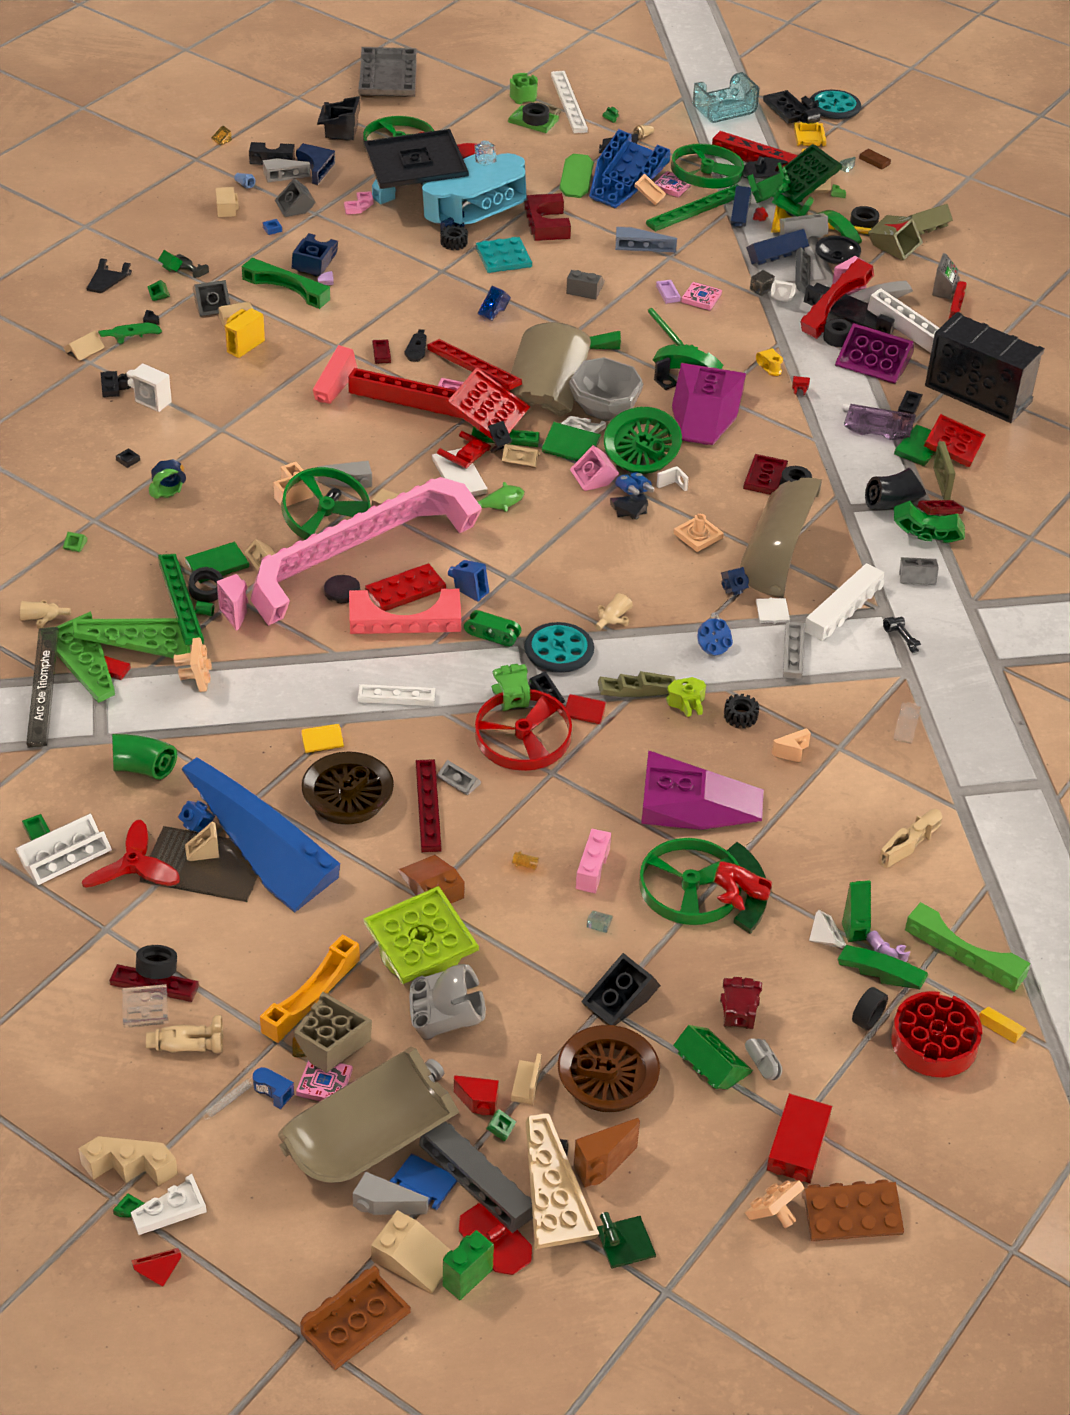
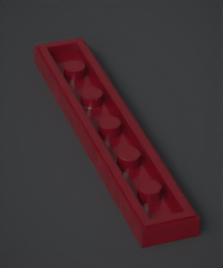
M435 759L416 760L421 853L442 852Z

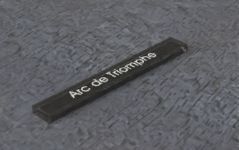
M58 627L39 628L26 741L28 748L42 747L48 744L59 636Z

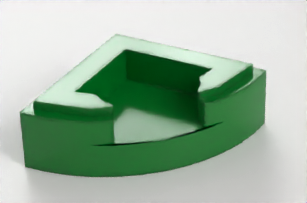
M127 1193L113 1209V1214L124 1218L132 1217L131 1212L145 1203Z

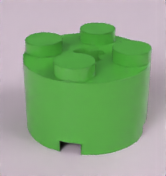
M527 73L514 74L512 79L510 78V97L517 104L536 101L538 90L537 77L534 75L527 76Z

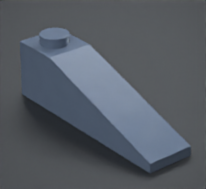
M616 227L615 250L676 253L677 238L632 227Z

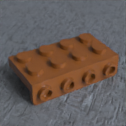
M882 1179L871 1184H866L865 1181H857L852 1183V1185L844 1186L843 1183H833L829 1187L813 1184L807 1186L802 1192V1199H805L811 1241L903 1235L904 1233L896 1182Z
M373 1266L371 1269L364 1270L352 1283L345 1284L336 1295L325 1299L316 1310L306 1313L300 1322L301 1334L328 1364L336 1370L411 1313V1307L380 1276L379 1269Z

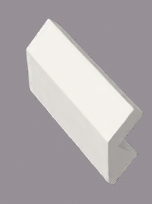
M91 814L85 815L15 848L23 867L37 885L112 850L104 831H98Z

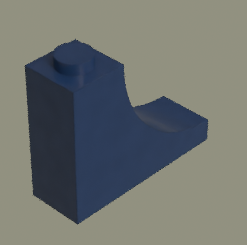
M304 143L296 150L297 161L310 162L312 184L318 185L335 164V150Z
M736 186L731 216V225H734L736 228L746 226L752 199L751 187Z

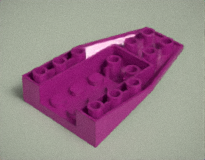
M681 363L672 402L674 419L681 429L682 441L714 445L738 416L746 373Z
M648 750L641 824L703 830L762 821L764 789Z

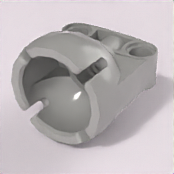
M458 964L440 973L427 977H417L411 982L409 995L411 1022L423 1039L428 1040L438 1034L461 1027L478 1025L485 1019L486 1007L483 992L476 991L467 994V989L479 985V980L469 965Z

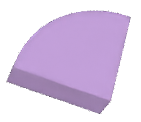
M332 271L321 274L318 277V282L324 285H334Z

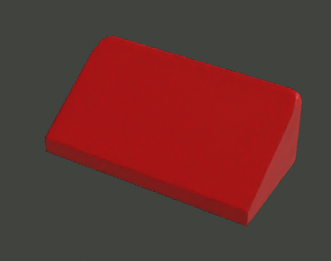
M569 694L565 708L573 719L601 725L605 714L606 702Z

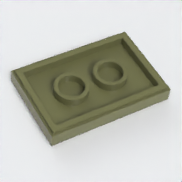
M939 441L933 470L943 499L950 500L956 473L945 441Z

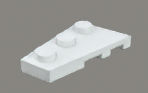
M192 1174L185 1178L186 1181L179 1186L173 1185L168 1188V1193L160 1198H153L131 1212L138 1235L207 1212L206 1205Z

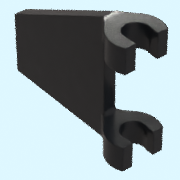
M101 258L98 269L86 288L87 291L103 293L125 277L130 276L132 270L129 269L131 263L124 262L122 271L117 272L108 270L109 267L106 265L107 259Z

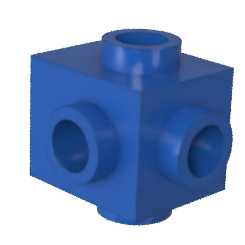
M187 801L178 818L188 830L200 832L214 820L215 816L207 810L208 806L203 802Z

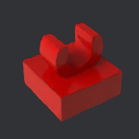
M793 377L792 388L794 389V394H797L798 389L803 390V395L806 394L810 383L809 377Z

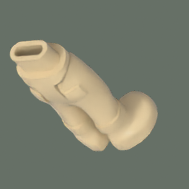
M215 1015L211 1025L208 1027L206 1025H176L161 1028V1032L160 1029H156V1032H147L146 1048H156V1051L165 1050L172 1053L179 1051L206 1052V1050L222 1053V1016Z

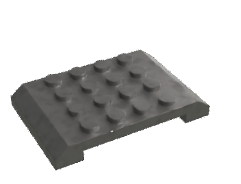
M361 47L359 96L415 97L417 48Z

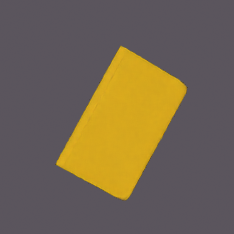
M339 724L308 728L301 731L305 753L344 747Z
M989 1006L979 1013L982 1025L1014 1044L1026 1030L1025 1027Z

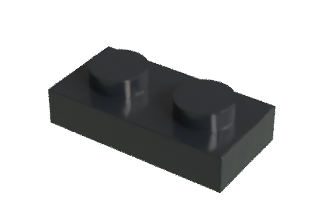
M907 390L897 414L913 418L923 394Z

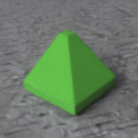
M67 532L63 549L81 552L88 538L83 534Z

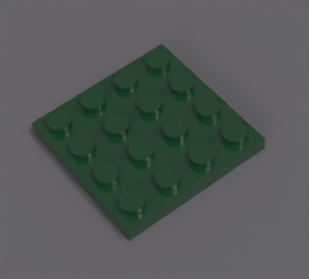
M812 144L784 166L791 183L788 184L790 190L781 194L788 197L796 205L813 193L820 185L826 183L829 178L837 174L843 167L837 160Z

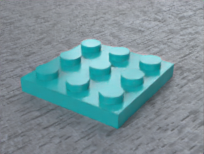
M520 237L476 243V250L487 273L532 267V261Z

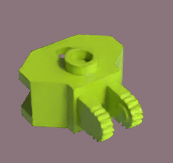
M694 677L677 679L667 687L670 695L666 697V701L669 706L678 708L681 712L684 711L686 717L692 715V710H695L697 715L703 714L701 703L705 700L706 684L703 680Z

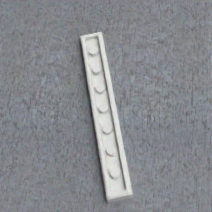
M565 71L551 72V78L573 133H588V127Z

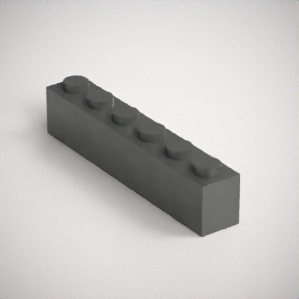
M445 1121L420 1137L419 1146L448 1171L512 1233L533 1219L532 1199L526 1196L513 1181L504 1176L498 1167L491 1164L483 1153L478 1152L470 1144L469 1140L463 1138L451 1124Z

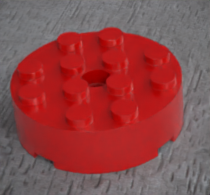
M937 991L921 992L905 999L897 1009L891 1031V1044L894 1052L908 1068L926 1076L942 1078L955 1076L967 1070L976 1059L982 1038V1024L973 1008L956 996L951 998L940 995V992Z

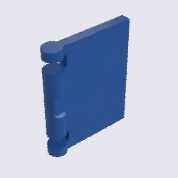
M411 1153L394 1177L390 1179V1182L395 1184L399 1182V1186L428 1197V1205L432 1199L435 1200L432 1208L438 1210L440 1204L457 1183V1180L448 1171Z

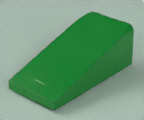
M621 331L591 336L590 349L619 350L621 346Z

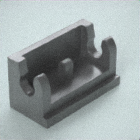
M901 557L899 569L900 583L936 585L939 569L937 559Z

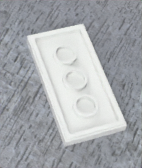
M460 449L451 450L447 452L456 456L457 452ZM432 454V460L442 478L465 484L473 496L487 494V487L473 463L465 469L438 454Z

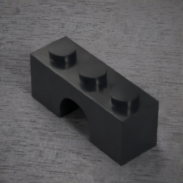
M251 142L249 162L250 164L263 165V160H295V144L280 143L278 148L268 149L266 148V143Z

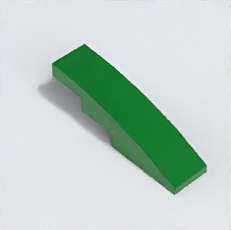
M846 945L838 957L839 965L858 968L862 975L879 977L881 984L920 990L928 977V973L918 967L889 955L865 948Z

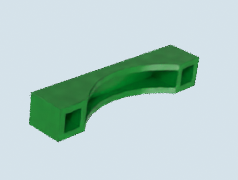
M253 257L241 266L243 280L253 284H273L289 288L301 295L306 303L313 307L321 309L331 300L330 286Z

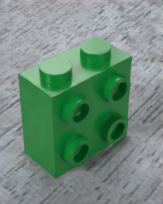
M477 1230L470 1236H465L461 1240L460 1245L454 1251L450 1250L443 1258V1287L458 1300L464 1298L493 1270L494 1244Z

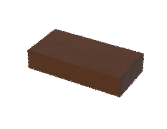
M869 148L859 155V159L881 170L891 164V159Z

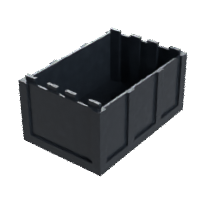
M956 312L934 334L925 386L1012 423L1033 402V390L1041 356L1044 354L1045 348L1037 347L1018 339L1017 336L1008 335L989 327L986 323L977 322L963 316L962 313Z

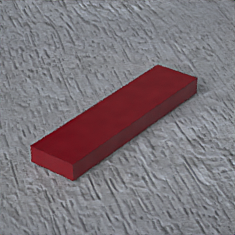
M120 964L116 965L109 980L112 986L188 1002L193 1001L199 987V981L177 976L163 979L146 978L139 975L136 968Z

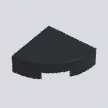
M146 310L143 323L159 325V316L155 315L153 311Z

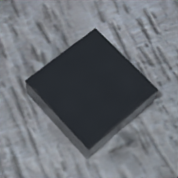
M128 448L116 455V461L128 468L140 461V455Z

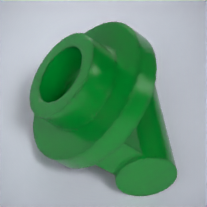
M608 107L602 117L616 122L619 117V111L615 107Z

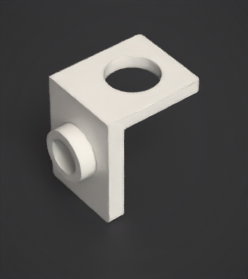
M677 466L658 473V488L676 482L684 491H687L688 476ZM680 476H682L684 484L681 482Z

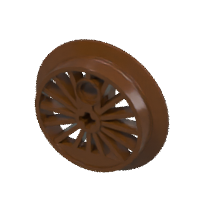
M598 1025L583 1029L568 1039L559 1054L558 1073L566 1090L584 1106L600 1112H619L633 1107L651 1094L659 1080L660 1062L653 1046L640 1034L621 1026ZM603 1048H610L609 1057L605 1056ZM597 1049L598 1055H595L592 1050ZM614 1049L620 1050V1053L614 1059ZM627 1054L631 1055V1057L622 1061ZM608 1087L610 1088L613 1100H606ZM603 1088L602 1100L597 1099L596 1096ZM593 1089L589 1095L586 1094V1092ZM617 1091L624 1097V1099H619Z

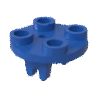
M708 619L698 629V644L707 654L713 656L721 655L733 644L731 630L723 619Z

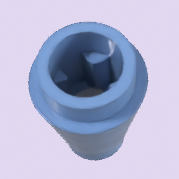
M235 174V181L246 189L254 187L256 180L252 174Z

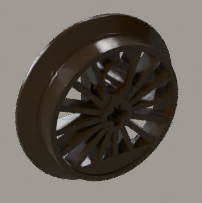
M351 751L337 752L320 758L307 769L302 779V794L308 805L324 819L345 825L361 823L374 817L389 801L394 788L393 776L383 762L371 755ZM344 773V777L341 779L338 774ZM346 804H348L349 813L344 811ZM352 805L357 810V812H353Z

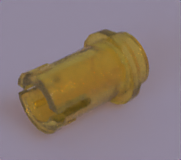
M522 851L514 853L512 864H515L516 867L523 866L533 870L537 869L538 865L530 862L538 863V857L522 854Z

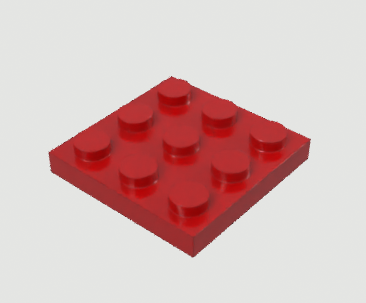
M940 414L924 447L936 452L939 441H945L950 458L970 467L986 434Z

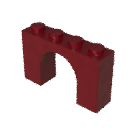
M562 193L526 195L524 210H526L530 234L533 235L535 241L571 239L569 218L551 219L542 217L545 215L564 214Z

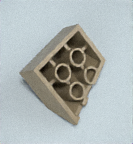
M322 992L319 996V1001L314 1003L309 1015L304 1017L295 1030L294 1036L309 1062L327 1073L371 1041L372 1020Z

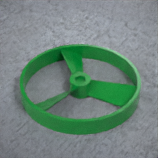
M383 117L366 126L363 132V145L372 132L384 127L393 133V137L409 135L402 131H395L393 126H409L424 132L434 131V129L427 122L414 117Z
M689 144L674 151L671 160V170L676 177L688 184L703 188L719 189L731 187L740 182L743 176L744 162L736 153L720 146ZM689 154H697L702 159L700 169L691 172L680 168L675 161ZM704 154L724 158L734 165L716 163L710 158H705ZM698 171L706 174L714 172L728 177L706 178L694 174Z
M328 467L306 469L293 476L284 489L281 502V510L285 522L295 534L304 540L315 534L324 516H330L334 513L353 517L357 513H364L371 508L366 490L354 477L343 471ZM314 477H330L340 480L352 487L359 494L362 501H334L331 497H323ZM301 480L319 499L318 512L302 527L294 521L286 506L288 491Z
M679 838L656 846L646 855L640 870V892L647 905L663 918L680 924L702 925L724 918L735 908L732 904H725L716 910L699 913L697 890L700 885L713 883L720 861L699 871L693 869L685 870L682 874L659 858L663 854L676 850H697L709 853L721 859L720 861L739 866L736 859L721 846L697 838ZM649 865L682 877L681 887L685 892L680 911L663 905L648 891L643 875ZM738 885L739 893L741 896L742 888Z

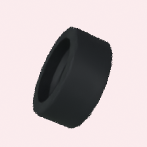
M528 103L523 107L522 120L532 126L544 125L549 121V108L542 103Z
M859 206L852 210L850 222L853 226L872 229L879 222L880 215L872 207Z
M210 567L194 570L189 577L188 589L190 595L195 600L209 603L217 600V587L210 591H203L198 589L195 583L201 579H210L217 584V581L223 579L220 572Z
M148 945L140 948L136 953V971L143 977L150 979L168 978L174 975L177 970V953L168 946Z
M870 987L858 1001L852 1015V1022L865 1030H870L882 1016L888 1002V995L875 987Z

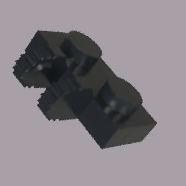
M117 371L100 372L103 397L119 396V390L131 388V386H128L130 378L127 377L126 373L118 376Z

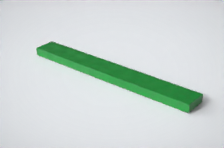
M736 184L646 220V225L656 232L731 202L735 197L736 186L739 185Z
M176 554L158 555V563L184 644L192 645L193 638H201L202 644H204V637Z

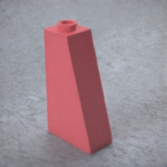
M338 345L313 388L315 400L331 404L347 385L348 376L353 368H357L353 349Z

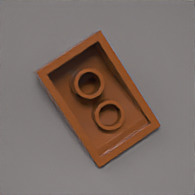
M436 855L399 869V873L415 896L439 886L451 904L464 899V880L454 867Z
M639 1118L575 1140L573 1166L584 1187L598 1185L605 1181L637 1148L640 1128Z

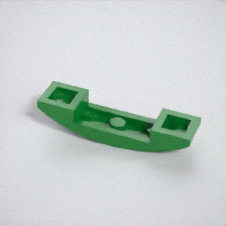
M833 210L816 213L827 215L828 223L840 232L841 236L853 239L858 244L862 243V239L855 227L840 213Z

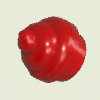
M762 206L755 209L752 219L761 222L765 221L769 216Z

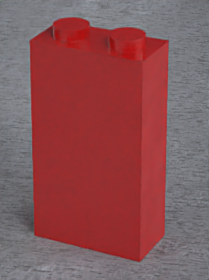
M789 1093L769 1154L766 1170L776 1175H784L797 1181L800 1180V1182L811 1184L833 1106Z

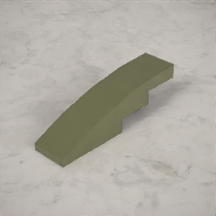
M640 671L638 676L620 674L618 679L600 676L597 682L600 695L644 697L669 694L667 687L676 679L675 676Z

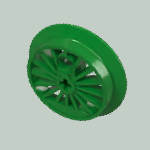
M635 407L621 412L610 421L604 433V448L609 458L616 465L632 473L649 474L662 469L677 456L682 444V433L676 420L665 411L653 407ZM641 424H646L644 432H642ZM650 425H653L654 428L648 434ZM636 426L638 428V434L634 430ZM643 454L646 465H640ZM648 457L654 462L653 464L649 463ZM637 458L636 465L632 464L634 460Z

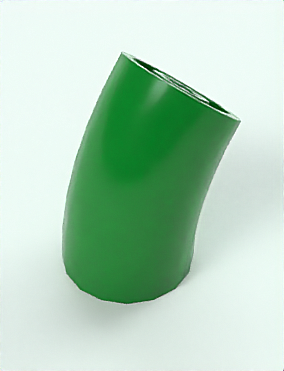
M112 734L113 771L135 772L161 780L167 777L173 770L178 755L177 749L173 745L146 736Z

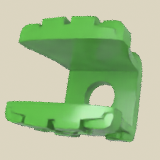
M525 664L504 665L492 671L493 677L498 683L492 685L491 688L495 695L503 692V703L501 704L503 711L519 707H529L530 687L527 681L528 670Z

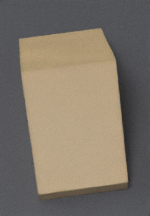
M214 822L207 825L185 844L188 861L219 858L217 832Z

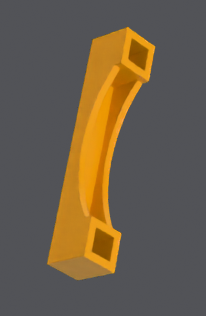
M342 934L329 947L326 957L303 986L279 1004L273 1003L260 1016L261 1033L279 1043L310 1012L314 1003L319 1001L320 994L322 992L327 994L360 961L359 944Z

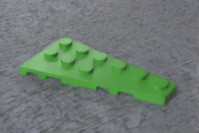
M91 611L74 619H92ZM73 619L41 633L45 643L98 703L115 695V689L101 643L74 638Z
M176 618L73 619L72 622L74 638L174 658V655L191 652L190 645L184 644Z

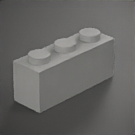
M820 213L780 219V235L804 229L807 239L811 236L816 238L823 237V235L828 234V216Z

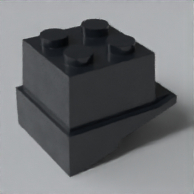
M360 96L345 98L343 101L336 103L324 102L317 125H324L325 138L344 139L346 141L354 140L358 128Z

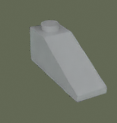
M286 159L263 160V173L267 183L311 177L310 162Z
M369 461L317 466L343 471L354 477L364 488L372 487V472ZM318 477V482L352 488L334 478Z
M365 1172L353 1192V1206L361 1212H368L373 1215H394L397 1210L403 1214H427L428 1197Z

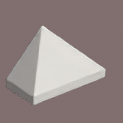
M818 910L809 941L844 949L846 943L832 917Z

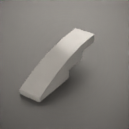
M895 281L865 288L849 296L869 303L870 296L880 288L896 299L913 292L907 281Z

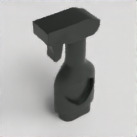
M181 254L175 255L183 261L180 268L193 272V278H199L209 273L208 265L198 264V267H195L193 262L186 256Z

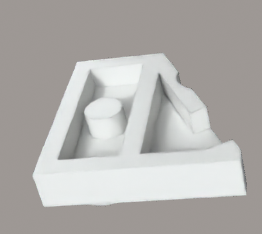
M574 416L568 417L561 423L597 434L606 428L605 421H601L600 424L591 423V419Z

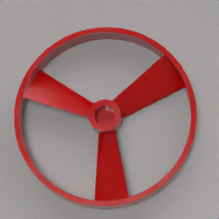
M530 689V700L537 703L526 718L516 721L515 727L482 721L483 717L491 709L503 703V692L486 701L478 711L475 720L477 745L489 760L504 768L530 771L547 767L558 761L566 753L571 743L572 720L568 710L553 696ZM557 711L567 724L568 735L564 743L557 750L549 754L534 735L532 729ZM479 729L515 730L516 738L523 740L529 760L512 759L496 753L483 741Z

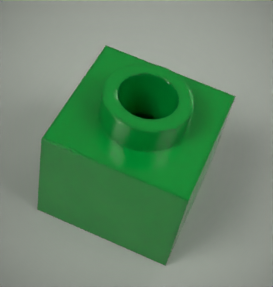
M163 250L158 259L163 264V268L168 271L172 269L176 272L183 262L166 250Z

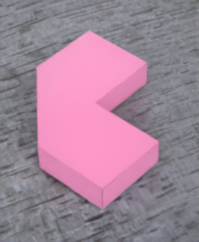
M357 192L358 201L344 202L346 214H359L374 204L372 192Z

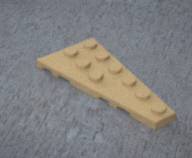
M549 1113L529 1116L526 1120L535 1249L596 1239L599 1235L598 1229Z

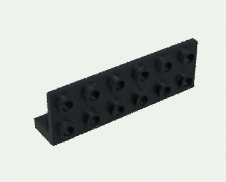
M816 283L814 286L809 284L806 287L803 302L811 306L816 305L821 296L826 294L830 287L820 283ZM847 294L836 301L829 312L852 323L890 335L895 329L893 327L895 319L883 314L876 316L867 310L869 303Z

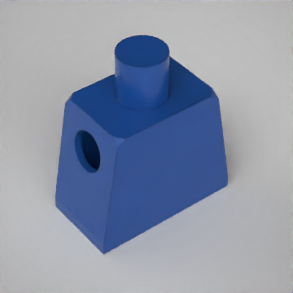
M463 560L455 567L451 566L449 568L448 576L454 578L455 588L459 589L461 593L477 602L489 593L486 564Z

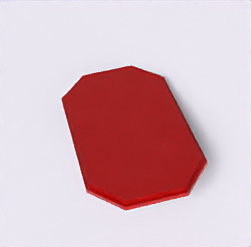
M481 1203L476 1204L460 1215L459 1232L463 1237L470 1236L477 1230L494 1244L493 1270L495 1272L514 1275L531 1263L532 1245L518 1230L512 1233Z

